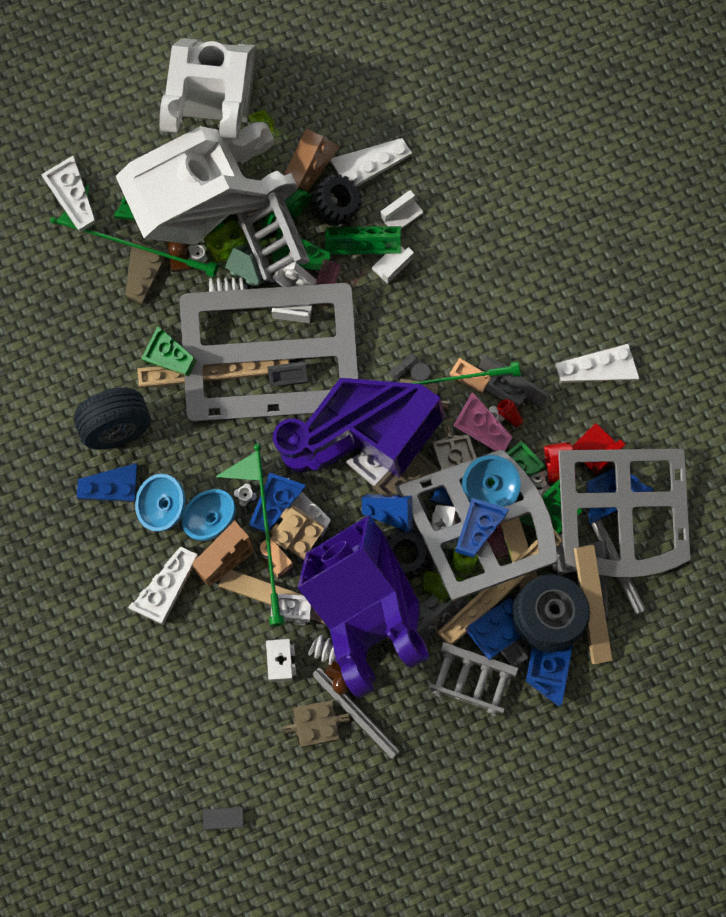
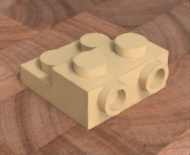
M294 505L290 509L286 508L281 515L283 520L280 525L276 523L270 533L273 535L270 539L304 560L306 553L313 548L326 527Z

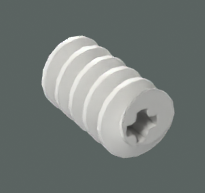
M227 277L224 278L223 283H221L220 278H217L215 283L212 278H209V292L248 289V283H244L242 277L239 278L238 283H236L234 277H232L230 283Z
M321 634L318 638H315L308 655L310 656L315 652L314 657L316 659L322 655V662L329 658L330 665L333 661L336 662L333 644H330V637L323 641L324 635Z

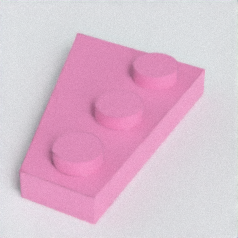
M472 392L453 426L495 451L502 449L505 452L513 437Z

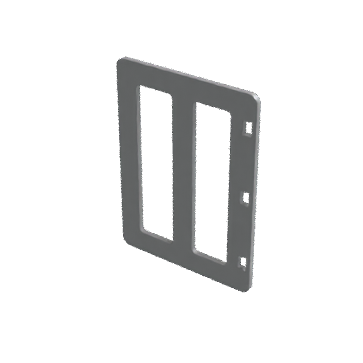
M347 283L186 293L180 297L182 347L197 360L190 376H184L187 417L191 421L312 414L331 391L205 398L202 373L204 365L335 356L338 358L339 379H358L352 289ZM329 303L334 305L335 337L206 346L201 345L200 312ZM279 404L280 411H268V405ZM220 408L221 415H209V409Z

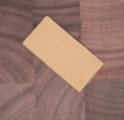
M459 358L450 372V376L481 373L483 371ZM487 375L459 379V381L483 394L492 377Z

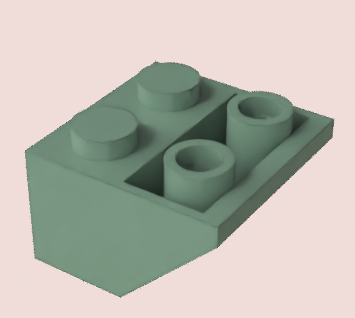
M245 243L234 247L225 268L230 270L232 275L241 276L246 279V282L250 285L256 286L267 282L259 274L260 269L250 245Z

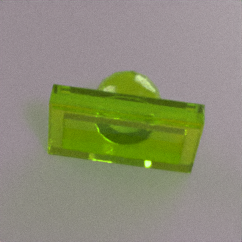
M261 110L248 116L251 124L264 122L268 125L271 133L273 132L275 123L266 110Z
M425 571L422 591L432 592L440 600L448 598L449 594L440 574ZM455 577L458 582L464 580V578Z

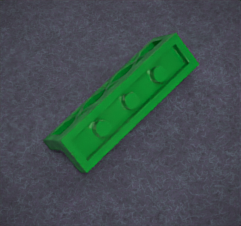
M401 226L326 227V251L331 253V255L401 253Z

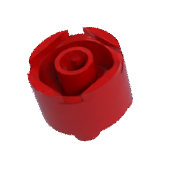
M570 442L544 446V460L548 470L547 477L549 483H555L560 478L558 451L572 450Z

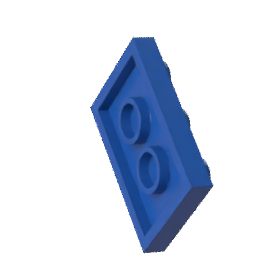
M508 598L465 628L488 660L520 639L513 625L512 608L514 602L511 598Z

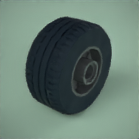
M127 387L109 389L89 397L77 407L73 417L81 442L88 448L95 450L115 448L137 439L148 429L151 421L143 395L137 390Z
M547 574L534 578L519 592L514 600L512 620L517 634L530 647L542 652H559L570 647L583 635L589 623L590 607L588 606L589 602L587 597H585L586 595L575 582L573 583L572 580L564 578V576Z

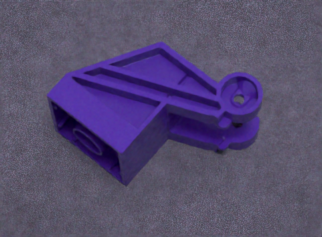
M340 378L306 424L298 419L290 418L281 421L273 432V442L281 454L284 464L294 472H305L310 469L317 471L319 468L322 470L325 466L334 463L357 448L400 478L444 420L445 415L441 398L421 384Z
M370 515L306 553L298 589L330 629L336 662L341 667L342 677L347 687L356 697L363 698L374 690L372 684L376 678L366 662L367 650L372 645L389 636L399 657L409 668H413L428 660L429 653L427 647L417 632L420 602L383 532Z

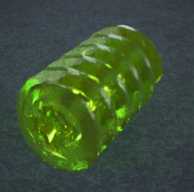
M454 550L452 559L454 568L461 573L471 572L477 564V554L474 558L467 556L464 559L466 555L457 553Z

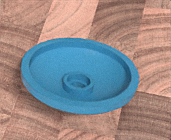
M485 455L477 458L467 467L463 475L462 487L469 503L474 498L505 507L513 504L517 499L521 481L516 467L508 459L498 455ZM493 479L494 484L488 485L487 481Z
M156 474L146 479L140 486L136 495L135 510L140 523L145 528L156 532L169 530L177 524L184 512L185 493L180 482L173 476Z
M220 489L207 490L195 496L187 504L182 515V527L185 533L197 541H207L221 535L231 525L235 517L236 505L233 498L227 492Z

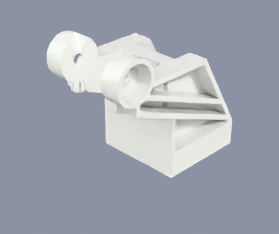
M181 38L173 44L166 93L162 97L160 108V131L178 133L181 126L183 127V116L221 120L220 137L237 139L241 122H248L256 59L255 45H227L214 41L198 42L196 39Z
M264 122L248 125L239 132L237 139L220 137L218 129L200 126L133 160L116 175V178L143 238L197 245L229 214L263 209L269 205L270 201L267 195L272 192L282 195L285 200L297 191L298 187L291 173L284 176L279 171H275L264 177L261 181L247 179L242 175L236 163L239 161L241 163L247 162L251 157L260 155L271 148L275 140L268 125Z

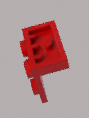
M594 424L572 446V450H623L626 444L621 439L615 442L598 424ZM610 462L582 463L597 476Z

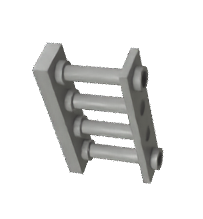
M272 192L267 195L270 201L268 206L251 216L241 212L237 213L239 226L244 230L260 269L259 274L263 280L275 282L273 279L275 271L292 261L303 265L310 261L283 196ZM273 211L277 218L276 221L256 233L252 223ZM281 228L283 238L263 249L259 240ZM287 244L290 249L289 255L269 265L266 256Z
M443 642L440 653L444 654L443 657L445 658L436 685L429 683L428 690L431 691V694L438 697L445 695L487 710L486 713L493 716L502 715L504 708L499 707L507 681L511 677L515 678L518 668L493 659L488 660L485 656ZM456 658L462 660L463 666L455 690L452 691L443 688L451 662ZM477 665L481 667L482 672L472 698L463 695L462 691L470 667ZM494 671L500 673V680L492 704L480 701L489 673Z

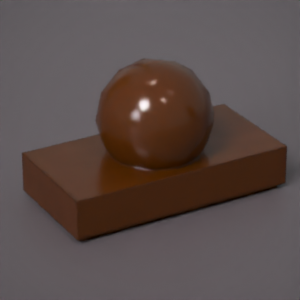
M167 241L170 255L186 260L189 259L186 243ZM170 259L171 272L190 270V266H187V263Z
M333 661L327 667L324 674L333 678L332 688L337 694H346L349 692V688L342 677L341 667Z

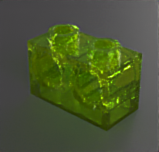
M235 218L204 238L205 246L217 262L228 259L234 247L248 242L244 230L241 229ZM233 234H238L239 238L231 239L230 236ZM222 244L224 248L218 250L215 249V246Z

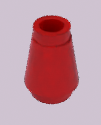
M505 399L497 406L499 415L514 427L522 424L523 419L513 401Z

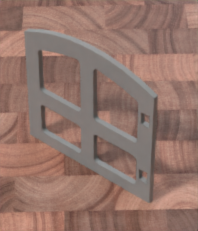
M502 449L487 455L504 457L516 467L521 481L519 493L523 500L503 507L509 509V512L501 523L530 514L536 530L539 553L508 565L500 566L488 541H486L477 553L485 573L458 582L455 579L441 549V545L460 537L470 503L459 481L463 479L467 467L477 458L399 486L403 497L412 496V516L452 601L556 564L554 530L544 501L525 471ZM431 480V486L422 488L421 483ZM439 487H445L461 522L434 531L417 496Z
M684 449L558 451L564 564L577 569L574 548L579 547L577 510L579 508H616L618 510L620 560L615 561L596 557L599 575L626 578L647 576L664 572L691 560ZM668 461L670 464L671 490L669 492H633L631 490L630 462ZM614 462L616 492L577 493L575 463ZM675 469H680V480H675ZM634 507H671L673 513L674 549L655 557L636 560L632 509ZM683 528L684 540H679L678 529Z

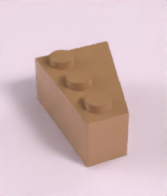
M305 129L284 176L291 173L297 187L308 192L340 146L315 132Z
M234 521L194 560L192 566L195 572L208 587L212 586L254 553L249 536Z

